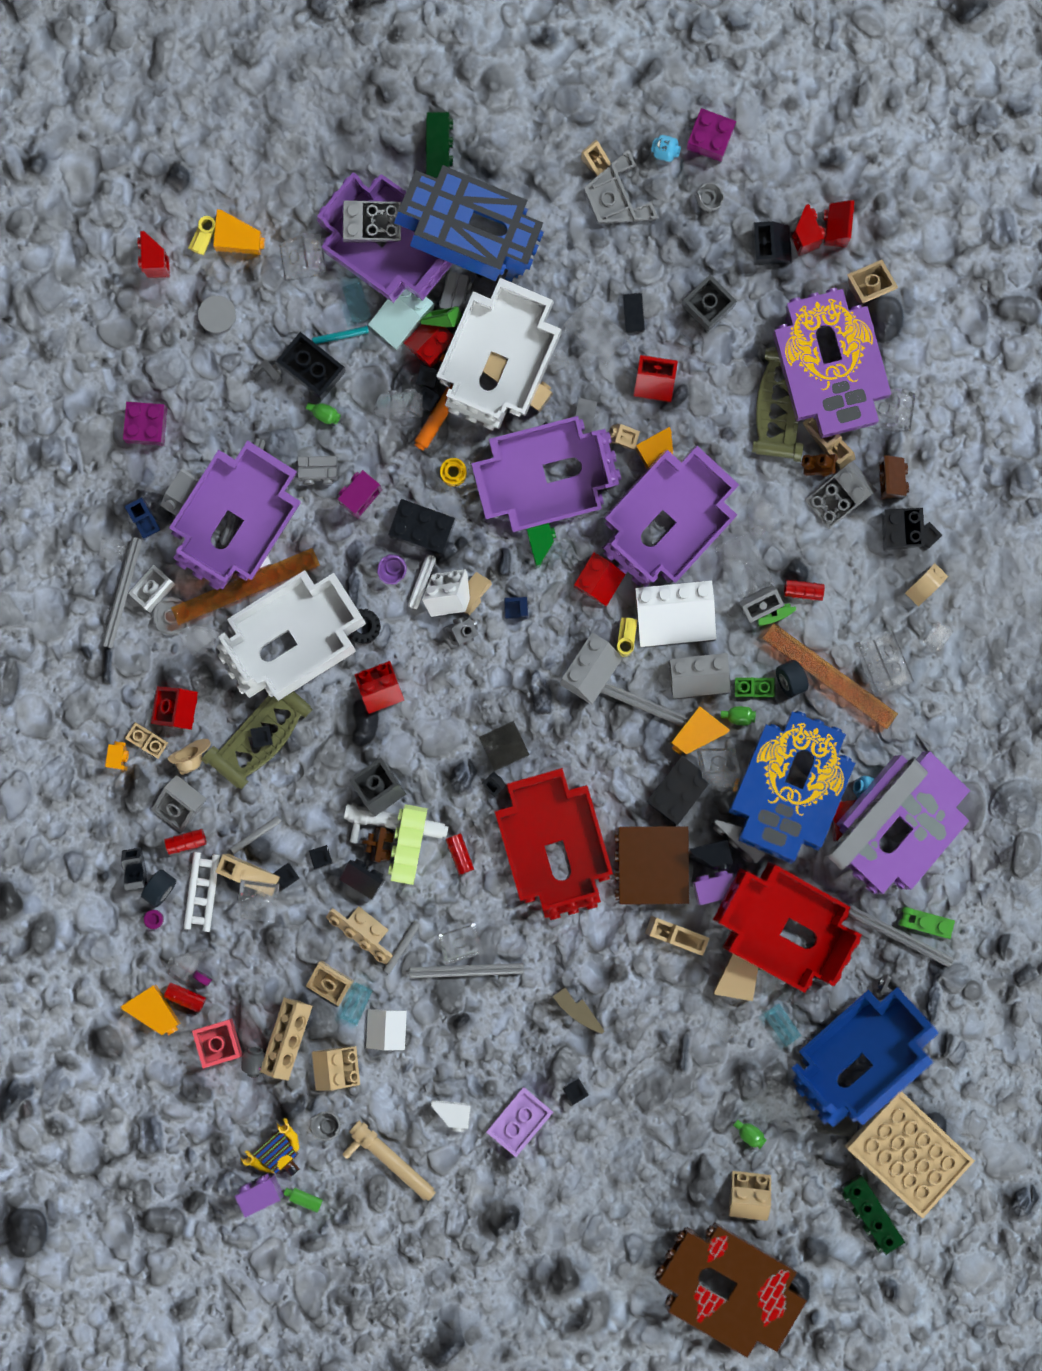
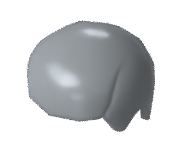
M708 182L698 188L696 201L702 210L710 212L722 207L725 197L722 189L716 183Z
M320 1112L311 1119L310 1131L312 1136L318 1140L330 1141L340 1133L341 1122L338 1116L332 1112Z

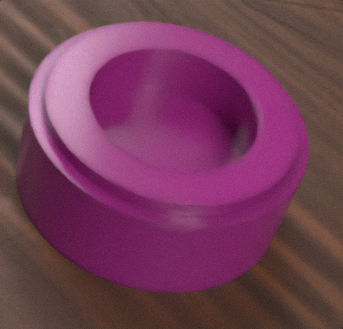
M150 910L144 916V923L150 929H157L164 922V916L158 910Z
M197 969L192 975L195 980L206 986H209L212 981L208 975Z

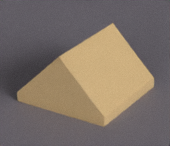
M320 961L306 987L339 1007L354 980L325 962Z

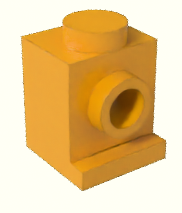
M114 741V745L108 744L105 767L121 770L128 769L127 766H124L129 757V751H126L127 747H125L126 743Z

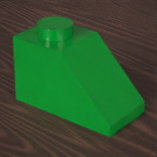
M549 523L527 529L536 568L542 565L554 544L553 539L556 538L554 527L550 528Z

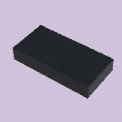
M642 293L623 294L626 333L645 332Z

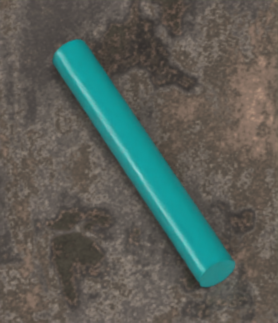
M368 326L313 337L312 341L315 344H322L368 334L369 330Z

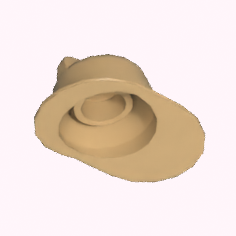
M209 739L196 740L181 750L172 753L168 757V761L176 765L181 775L192 772L201 765L202 753L210 747L211 742Z

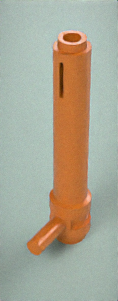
M445 354L441 355L440 361L443 362ZM452 384L450 387L447 386L414 440V446L422 451L428 448L449 414V408L445 406V403L448 399L446 394L449 389H452Z

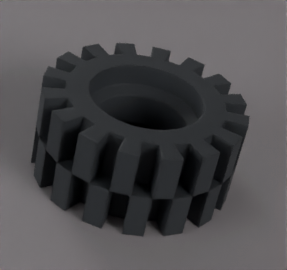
M361 608L358 611L363 619L370 622L371 628L364 634L356 630L349 637L357 643H371L380 634V620L373 611Z

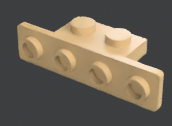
M359 906L348 919L334 908L329 911L326 918L331 925L338 927L348 938L356 941L363 950L374 955L377 961L387 965L393 955L378 944L389 931L385 926Z

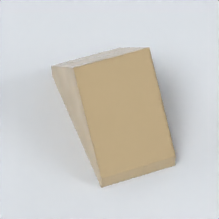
M597 140L581 152V160L596 177L611 165L610 160Z

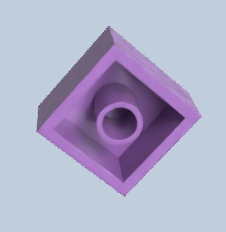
M726 870L714 873L715 877L711 878L708 875L695 877L696 881L692 882L697 905L723 900L734 880L733 873H728Z
M267 1173L259 1177L255 1184L252 1185L249 1182L241 1186L235 1198L246 1218L280 1201L284 1193L275 1174L269 1176Z

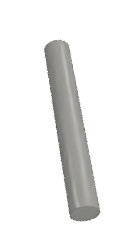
M276 816L232 846L230 850L233 854L237 853L281 823V819L279 816Z
M416 921L413 922L395 950L393 957L383 969L385 972L391 973L421 924Z

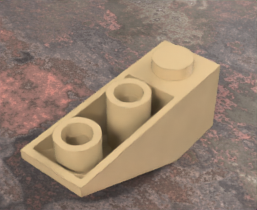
M229 853L222 855L215 871L231 880L273 895L280 878Z

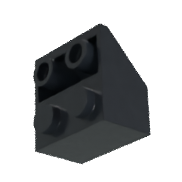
M774 221L754 222L752 226L754 265L792 263L790 225Z
M923 508L885 509L881 513L883 550H903L925 546Z
M355 859V861L350 860L339 880L373 900L385 881L382 878L383 874L375 869L368 870L365 868L367 864L359 859Z

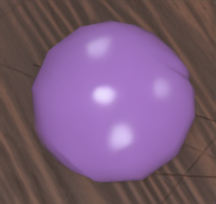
M389 554L380 560L377 574L385 584L394 585L405 577L407 566L404 559L399 555Z

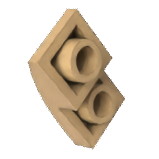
M477 572L468 581L470 600L464 613L469 616L481 603L480 598L492 585L491 580Z
M134 722L125 737L126 740L159 759L168 744L167 741Z

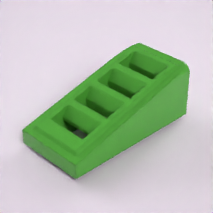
M454 306L431 311L420 322L424 325L455 327L460 323L462 314L459 307Z

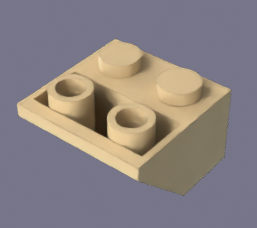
M356 1046L312 1052L316 1091H330L360 1085Z
M732 1171L729 1217L768 1221L771 1209V1175Z

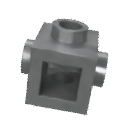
M463 616L454 619L453 624L445 628L453 645H467L474 641V637L479 635L476 622L473 619L471 620V618H463Z

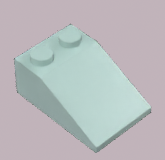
M405 289L394 303L387 299L368 325L397 350L421 324L420 320L434 310V303L427 297L422 301Z

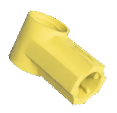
M203 216L200 218L198 228L188 247L199 255L204 256L215 234L216 222L212 217ZM211 222L212 228L204 230L205 223Z
M621 618L616 651L622 657L630 656L634 649L638 620L633 618ZM622 643H627L630 646L628 652L621 650L620 645Z

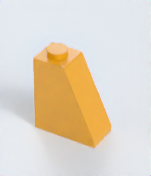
M217 209L213 245L215 251L261 255V249L265 248V238H262L261 231L223 210Z
M670 427L636 445L635 449L647 469L665 450L673 454Z
M699 706L670 743L673 745L671 749L680 756L682 753L687 755L727 734L730 729Z
M157 985L151 986L120 1006L122 1010L161 1035L165 1033L168 1036L178 1030L177 1026L181 1024Z

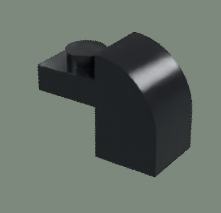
M141 847L122 850L121 863L124 870L123 885L125 891L144 888L145 883H147V872Z

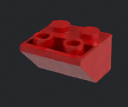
M810 204L805 205L791 239L798 256L820 248L824 240L823 236H825L823 227L819 226L816 221L818 218L814 208L811 209Z
M140 231V237L137 238L138 249H141V256H138L139 268H141L147 278L170 277V259L167 253L145 231Z
M640 355L633 397L671 402L678 361Z
M390 661L354 674L369 714L405 701Z

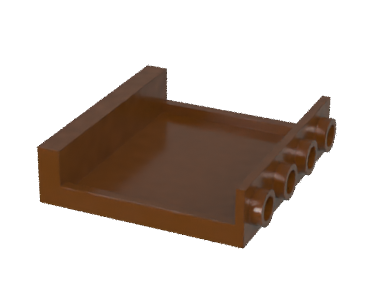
M688 826L618 827V831L614 832L615 842H618V850H615V862H618V869H615V881H619V889H615V900H619V904H689Z

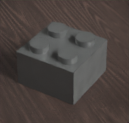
M710 274L683 300L682 306L709 332L735 307L737 301Z
M379 758L349 779L365 806L374 816L406 795L392 770L382 758Z

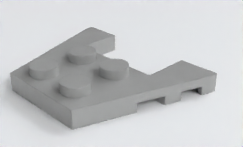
M630 150L625 151L605 171L601 172L584 187V192L598 224L647 221L658 218L652 202L633 209L620 180L619 173L636 166Z

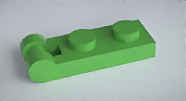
M902 907L901 912L903 914L901 920L899 919L898 925L951 939L955 920ZM910 914L915 916L913 923L909 922Z

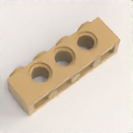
M283 998L260 1070L261 1073L273 1078L289 1081L310 1016L311 1005L298 1000Z

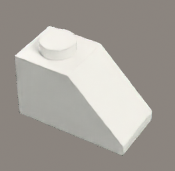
M432 1100L431 1106L448 1127H452L453 1131L464 1132V1129H468L470 1103Z

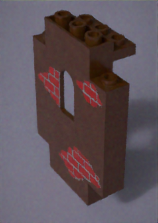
M716 1222L707 1228L705 1238L697 1235L691 1228L684 1227L683 1231L678 1232L673 1248H669L665 1255L666 1260L663 1265H660L655 1272V1280L673 1292L665 1300V1309L672 1315L746 1358L750 1355L757 1341L778 1352L807 1302L803 1296L789 1289L797 1272L791 1266ZM703 1269H714L737 1283L728 1299L700 1284L699 1274Z

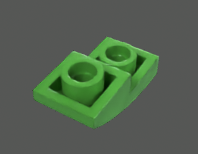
M784 604L785 606L775 610V616L769 613L757 619V627L770 625L788 617L796 611V606L791 607L790 604Z
M735 678V697H775V678Z

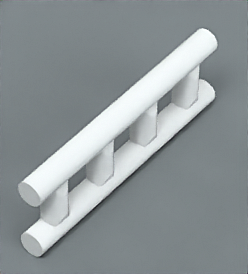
M193 852L183 929L191 930L192 924L203 925L202 931L210 932L218 875L215 871L219 864L220 855L212 854V860L200 859L201 853ZM199 866L211 868L209 879L198 878ZM197 885L208 887L207 898L195 897ZM194 905L206 906L204 917L193 916Z

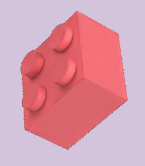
M232 1018L192 1031L202 1068L242 1056V1050Z

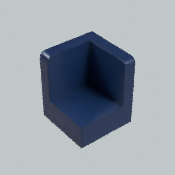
M527 597L504 598L506 619L528 618Z

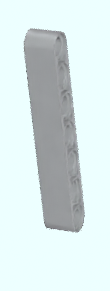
M915 758L910 759L829 850L827 856L841 870L847 867L928 774V771Z

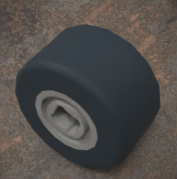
M791 660L776 668L778 683L788 697L792 698L808 690L807 675L798 661Z
M164 870L157 871L144 887L141 897L152 906L158 907L173 890L176 879Z

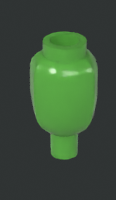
M310 402L306 406V409L312 411L313 416L323 423L329 425L337 424L340 420L341 414L332 406L323 403L315 405Z
M737 706L729 711H721V718L728 719L733 724L747 726L751 722L755 723L756 711H752L749 707Z
M737 1119L733 1125L739 1130L740 1137L753 1148L758 1147L760 1149L767 1140L764 1138V1133L750 1123L743 1124Z

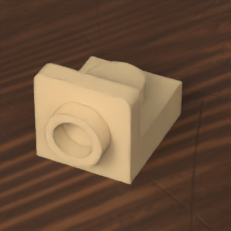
M622 424L612 425L608 431L612 443L609 444H617L627 449L635 450L640 431Z

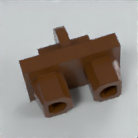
M836 454L804 455L801 463L804 467L803 474L805 476L821 475L823 477L835 474V464L838 456Z
M375 826L374 834L368 833L367 840H361L362 844H366L365 852L370 853V861L390 860L391 851L383 849L384 842L392 843L394 833L386 830V828Z

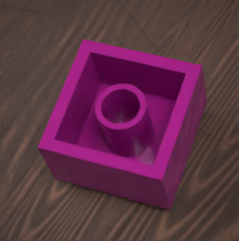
M701 108L686 149L722 162L736 121Z
M126 402L123 440L131 444L164 446L168 408L164 404Z
M364 470L360 473L356 472L350 480L352 483L348 487H343L338 493L340 505L357 519L382 492L381 485Z

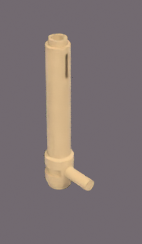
M358 1121L349 1131L354 1141L342 1155L348 1159L360 1145L364 1149L367 1148L423 1200L429 1201L436 1193L434 1188L380 1140L375 1131L369 1130L365 1122Z

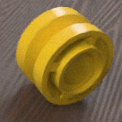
M457 458L445 460L440 467L441 479L446 485L451 487L461 485L467 477L465 464ZM451 468H456L459 473L457 476L451 477L448 471Z

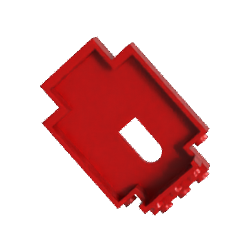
M563 768L508 783L507 787L513 806L495 811V815L520 901L524 900L525 903L536 901L535 897L539 896L545 918L549 917L550 920L561 918V913L568 912V915L578 913L579 908L586 907L587 910L598 907L597 903H600L601 900L595 879H598L599 882L609 880V875H613L588 785L569 790ZM563 841L571 867V874L566 880H557L553 876L545 845Z
M770 862L767 863L760 878L740 868L713 918V921L731 930L722 948L804 993L811 987L814 976L835 986L840 981L842 971L849 964L851 954L858 947L860 937L862 936V934L842 925L849 915L850 906ZM789 918L814 932L816 939L813 946L803 948L780 935Z

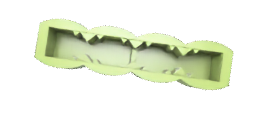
M405 804L404 809L399 810L398 820L401 821L400 828L396 827L395 839H398L397 846L393 845L391 857H395L394 864L390 863L388 875H391V881L414 885L428 808Z

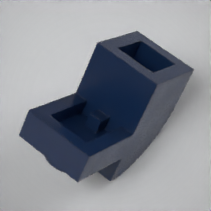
M143 497L125 505L133 523L136 524L143 539L161 530Z

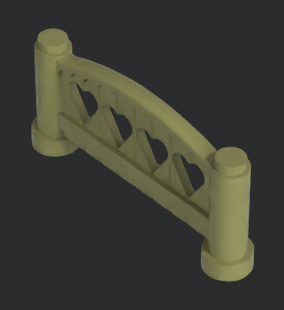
M766 348L764 359L768 360V365L762 376L756 401L758 440L753 442L752 452L758 455L790 458L795 462H801L803 443L796 442L799 421L796 422L790 396L787 395L779 400L772 399V394L774 393L773 386L779 385L789 394L785 379L780 382L774 380V376L777 374L775 368L778 366L782 367L777 348ZM777 404L786 414L771 419L769 417V413L772 411L770 406ZM773 422L784 432L770 438L767 436V431H769L768 424Z
M295 691L279 701L274 696L270 697L268 695L220 750L212 746L201 760L206 765L210 764L231 784L242 790L249 782L246 779L247 776L264 766L279 752L292 734L301 716L306 718L313 709ZM274 708L290 711V718L285 719L284 724H278ZM261 723L277 725L278 731L273 733L272 736L273 745L260 747L258 753H253L248 737H251L250 729L262 727ZM235 751L252 755V760L247 762L245 768L239 766Z

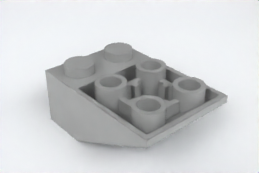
M343 201V242L401 241V226L394 223L401 202Z
M853 461L805 500L827 528L830 529L877 490Z
M718 820L711 822L714 825L712 829L720 836L724 834L728 838V844L733 849L738 848L742 852L740 856L746 862L757 863L766 854L738 841L743 829L742 827Z

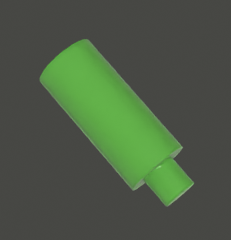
M295 1187L293 1190L286 1188L283 1194L290 1197L289 1201L318 1213L323 1199Z

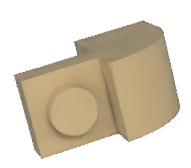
M934 563L905 594L919 607L943 584L948 576Z

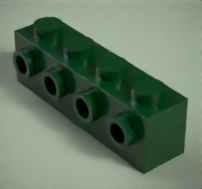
M861 1174L841 1185L843 1189L841 1195L847 1203L850 1201L854 1206L851 1209L857 1219L861 1218L864 1225L862 1227L868 1236L872 1234L875 1239L873 1244L879 1253L883 1251L885 1255H888L906 1243Z

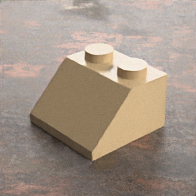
M883 260L847 274L850 290L856 301L862 304L898 289Z

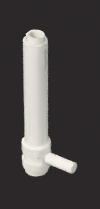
M352 803V805L347 804L344 819L353 823L350 842L357 843L360 825L371 824L395 830L396 827L400 828L399 814L382 811L374 816L364 805L360 807L355 803ZM426 820L423 835L440 839L446 838L449 826H445L444 823Z

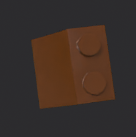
M884 456L879 461L881 500L904 499L907 496L906 493H909V482H906L905 477L908 474V464L905 463L904 458Z

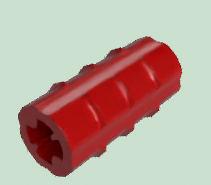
M786 580L784 597L823 601L825 585L815 582Z
M203 829L165 839L168 855L207 845Z
M460 833L445 839L458 875L474 870L462 834Z
M170 982L164 994V998L198 1013L201 1012L206 1001V997Z

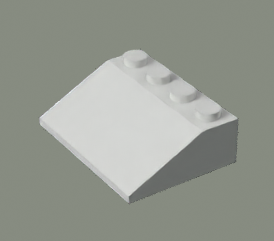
M712 581L635 588L640 647L716 640Z

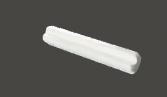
M426 555L409 599L408 607L418 608L436 561L435 556Z

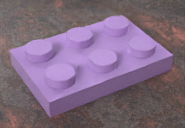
M523 1087L486 1133L513 1156L517 1157L552 1115L553 1111Z

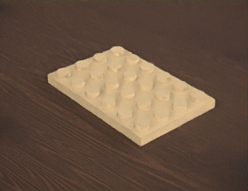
M902 1091L871 1117L845 1145L857 1159L922 1219L974 1162L957 1143Z

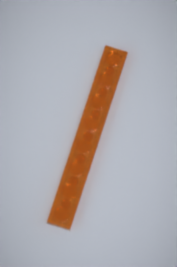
M310 548L258 570L253 580L249 578L247 581L242 578L228 583L224 589L211 590L173 606L171 609L180 626L291 579L304 570L307 572L319 567L320 564L313 548Z
M773 623L762 638L790 660L798 661L806 672L884 729H888L898 715L897 712L775 623Z

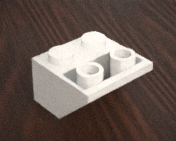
M466 569L431 575L422 599L431 617L466 611L470 600Z

